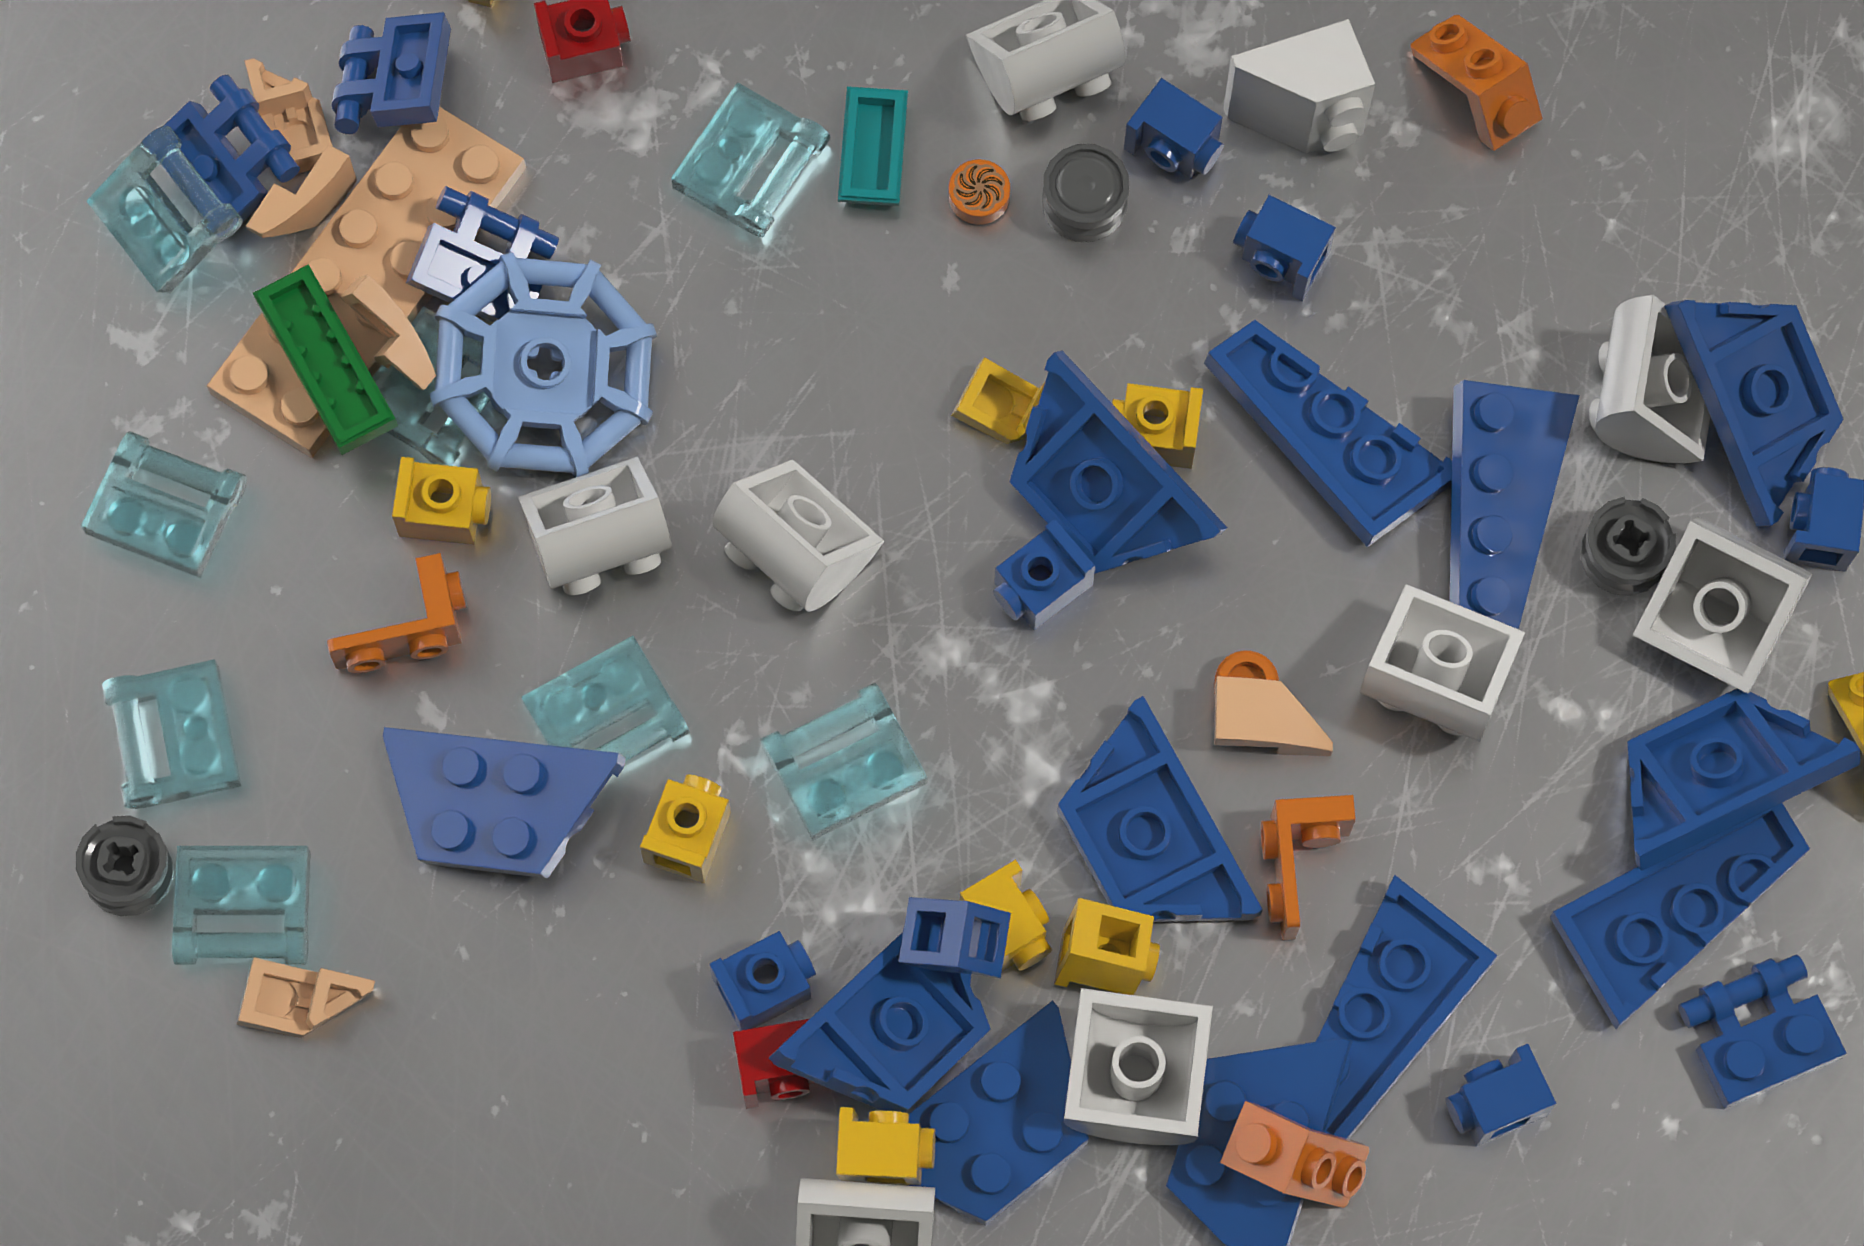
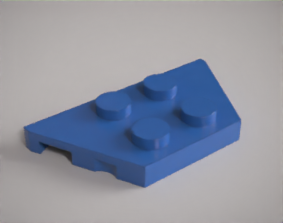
M1696 300L1671 302L1664 307L1757 527L1771 526L1777 523L1784 512L1779 506L1793 484L1805 481L1816 464L1819 449L1824 444L1830 442L1844 420L1797 305L1783 304L1752 305L1751 303L1740 302L1702 303L1696 302Z
M1063 350L1054 352L1048 358L1044 369L1048 371L1039 404L1032 408L1025 430L1027 442L1024 449L1017 455L1009 482L1047 523L1053 519L1057 520L1095 565L1094 574L1192 543L1221 535L1228 528Z
M1738 688L1628 740L1636 865L1640 871L1645 870L1861 765L1860 748L1855 742L1845 737L1839 744L1811 731L1810 720L1789 710L1773 708L1766 699L1752 692L1747 694Z
M1144 696L1134 700L1122 722L1110 738L1103 742L1090 760L1088 768L1079 779L1075 780L1058 803V814L1108 905L1154 916L1153 922L1254 920L1262 914L1263 909Z
M384 727L383 740L417 859L425 864L549 878L566 853L568 840L582 830L595 811L591 808V805L612 775L619 776L626 760L624 756L616 752Z
M902 932L785 1041L769 1059L780 1068L881 1111L905 1113L991 1028L981 1001L972 992L970 984L971 974L931 971L899 962L903 938Z
M1053 1000L909 1114V1123L920 1124L921 1128H935V1161L933 1169L922 1168L921 1185L907 1186L934 1187L935 1201L954 1208L957 1213L986 1226L1088 1144V1134L1071 1129L1064 1123L1071 1059L1059 1007Z
M1336 1038L1206 1060L1198 1136L1194 1142L1178 1146L1166 1187L1226 1246H1290L1304 1198L1284 1194L1220 1163L1244 1102L1248 1101L1258 1104L1310 1129L1325 1133L1353 1042L1352 1040Z

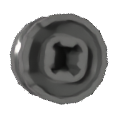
M1076 144L1061 150L1050 160L1044 173L1042 210L1048 224L1060 236L1075 242H1094L1108 237L1121 225L1127 212L1129 175L1123 161L1111 150L1096 144Z
M1624 496L1608 501L1595 512L1581 542L1580 559L1586 575L1599 588L1614 595L1633 596L1648 591L1660 581L1675 552L1676 533L1673 534L1668 522L1670 517L1658 505L1644 498L1641 501L1625 500Z
M112 816L113 820L98 827L95 824L82 837L76 851V872L90 899L103 911L117 916L140 915L153 909L167 895L173 880V861L161 835L149 826L147 821L133 816Z

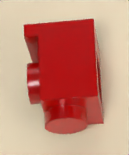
M546 0L534 3L538 29L552 83L623 67L620 44L631 42L622 6L610 8L608 0H568L547 5Z
M809 1019L733 1032L746 1109L759 1107L757 1094L770 1092L771 1099L773 1100L791 1099L808 1094L810 1092L809 1085L817 1084L774 1065L769 1059Z

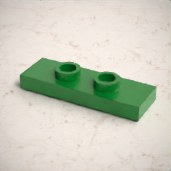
M309 264L253 292L257 305L341 455L398 427L395 416Z

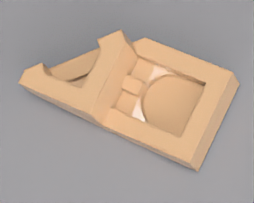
M254 58L245 60L254 98L259 103V115L271 130H279L291 145L289 154L300 167L299 173L312 170L327 145L332 146L320 100L312 97L308 83L295 77L292 81H289L265 70L264 64Z
M327 145L296 194L274 183L247 223V230L262 238L295 233L318 226L339 205L357 181L350 156Z
M369 275L355 279L340 298L388 340L374 356V359L387 369L393 365L414 386L422 391L425 390L436 377L427 351L414 327L387 292Z
M1217 676L1215 683L1214 745L1277 747L1276 754L1331 756L1333 742L1281 681Z
M254 957L251 962L236 1025L302 1038L371 994L375 980L320 968L319 972H314Z

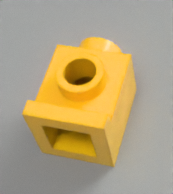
M1127 383L1125 400L1112 399V404L1170 466L1192 469L1203 389L1191 387L1190 391ZM1143 415L1163 417L1166 420L1160 424H1152L1146 421Z
M401 457L392 518L399 537L474 545L477 524L487 525L491 506V488L483 486L479 470L476 468L415 462L414 458ZM433 492L453 494L450 500L444 503H436L431 500Z
M692 774L685 776L683 784L668 779L648 832L644 835L640 845L643 862L705 883L731 814L729 799L720 797L721 786L709 779ZM683 810L699 815L698 822L690 828L678 826L675 818Z
M1016 859L960 892V901H970L1011 913L1002 972L1014 964L1019 971L1025 970L1044 959L1052 951V948L1045 939L1046 930L1043 925L1049 922V917L1042 903L1030 888L1024 892L1020 891L1019 887L1022 882L1023 870Z
M1078 898L1063 928L1054 985L1067 987L1071 981L1115 993L1134 995L1142 980L1151 982L1157 967L1160 944L1150 942L1154 916Z
M840 1107L836 1175L841 1181L921 1185L922 1168H934L935 1128H921L920 1124L909 1123V1114L897 1111L869 1112V1122L858 1121L859 1116L854 1108Z

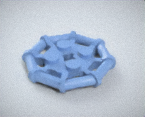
M513 252L500 255V262L448 306L440 305L434 316L439 322L435 391L429 394L433 407H441L486 458L488 461L486 467L498 472L500 467L572 473L575 478L588 474V468L638 425H647L653 414L652 410L648 408L652 340L657 337L653 323H645L599 270L601 264L591 259L588 264L517 258ZM528 284L569 287L573 289L568 301L536 299L530 297ZM506 289L508 290L515 305L501 319H497L489 326L475 316ZM588 296L619 329L618 331L605 336L599 328L596 330L586 319L587 314L581 307ZM465 336L482 342L480 375L461 379L463 338ZM539 348L550 349L551 359L562 364V370L552 372L549 380L537 378V372L529 369L527 365V359L537 357ZM626 350L624 391L608 386L610 352ZM481 392H484L490 398L494 409L504 414L508 419L499 435L467 399ZM601 402L614 412L583 440L581 439V435L574 422L582 418L594 405ZM521 426L558 429L562 447L515 443Z

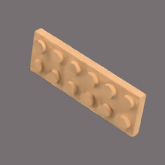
M440 106L437 122L402 125L292 271L294 272L309 264L372 377L381 366L374 359V356L388 340L340 298L355 279L369 275L387 292L412 324L433 296L406 284L427 228L431 224L436 223L453 231L456 225V217L436 209V204L443 188L447 186L465 195L473 191L488 198V205L497 209L526 170L523 157ZM261 312L207 384V388L215 398L305 455L313 458L330 433Z

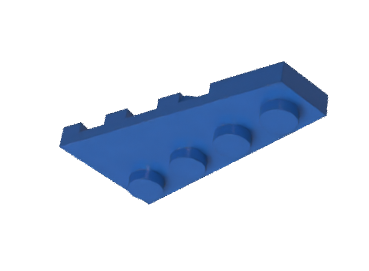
M1253 320L1208 352L1204 361L1206 367L1366 547H1369L1452 485V460L1446 456L1443 461L1418 444L1421 439L1419 436L1400 423L1396 427L1391 425L1366 407L1369 402L1366 398L1349 386L1346 390H1342L1319 373L1320 366L1258 321Z
M1462 380L1454 386L1449 602L1519 629L1580 395Z
M1780 803L1645 870L1640 871L1638 867L1553 911L1550 919L1614 1028L1617 1030L1803 858L1810 850V847L1783 803Z
M1395 874L1360 946L1353 965L1333 1003L1319 1037L1316 1039V1042L1336 1038H1346L1353 1041L1325 1129V1133L1349 1139L1495 963L1498 956Z

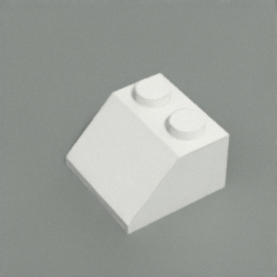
M1349 19L1231 56L1223 104L1227 119L1304 153L1324 148L1327 152L1338 151L1356 142L1359 136H1362L1364 133L1375 82Z
M1696 517L1690 521L1633 636L1748 694L1786 627L1813 573L1700 517Z

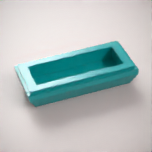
M847 86L838 202L899 206L908 90Z

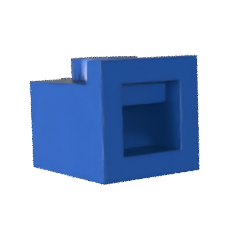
M1161 78L1127 122L1124 150L1134 156L1141 146L1145 149L1150 160L1166 171L1174 172L1178 170L1190 179H1192L1197 171L1202 175H1206L1219 158L1224 144L1219 141L1223 117Z
M1268 195L1258 214L1251 210L1246 213L1236 232L1233 244L1244 248L1242 259L1249 262L1251 268L1260 276L1275 282L1286 280L1294 284L1292 297L1303 302L1331 250L1336 227Z
M1820 467L1813 469L1810 474V483L1805 492L1795 493L1790 514V529L1796 530L1784 550L1783 559L1794 564L1846 572L1859 553L1864 510V480L1849 478V474L1846 471L1837 468Z
M1053 519L1045 526L1043 532L995 568L994 584L997 588L993 590V594L1003 610L1012 619L1018 620L1020 617H1023L1031 628L1036 630L1093 586L1095 565L1057 520ZM1038 565H1043L1051 576L1044 581H1037L1029 575V572Z
M909 897L899 962L931 971L1001 978L1011 913L970 901Z
M780 931L724 960L719 958L709 964L712 979L740 1031L756 1028L811 999V990L807 979L816 975L812 962L799 940L787 945ZM767 964L774 966L778 970V976L773 982L762 984L754 979L753 974L755 970Z
M1529 1044L1515 1049L1508 1060V1067L1504 1068L1500 1059H1497L1469 1071L1464 1075L1467 1084L1461 1086L1458 1093L1446 1097L1447 1109L1454 1125L1461 1134L1469 1131L1476 1147L1547 1117L1557 1104Z

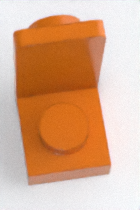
M1353 795L1275 800L1270 816L1271 820L1261 821L1263 859H1274L1276 883L1267 884L1266 888L1268 918L1270 923L1280 922L1282 940L1296 939L1300 928L1292 840L1302 839V845L1305 847L1321 848L1339 844L1341 837L1350 836L1356 820Z

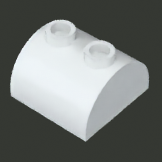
M1044 0L966 34L975 61L992 95L1007 114L1014 115L1019 112L1023 121H1033L1051 114L1056 109L1053 97L1074 88L1079 97L1091 96L1102 92L1111 85L1108 73L1124 66L1126 61L1124 41L1115 12L1098 0Z
M1654 295L1641 296L1624 301L1615 309L1610 341L1604 342L1599 350V365L1604 377L1600 398L1594 399L1590 405V424L1602 442L1619 452L1633 457L1665 463L1704 461L1710 414L1664 307L1666 304Z
M638 457L518 497L550 589L563 586L564 592L567 595H579L595 589L601 583L599 573L623 565L625 573L629 575L651 571L661 563L659 553L672 548L669 530L658 495Z
M793 459L734 482L722 498L713 517V527L729 540L725 546L727 556L744 569L754 570L759 567L774 581L770 589L773 598L783 607L792 611H801L804 608L806 611L811 612L827 604L854 580L884 542L880 536Z
M1406 584L1368 666L1360 693L1378 700L1384 707L1390 710L1405 711L1435 723L1446 733L1456 736L1464 735L1480 742L1525 632Z
M1081 988L1064 1115L1065 1125L1081 1133L1128 1143L1182 1145L1194 1142L1198 1136L1213 1006Z
M801 1178L797 1204L796 1246H932L935 1188Z

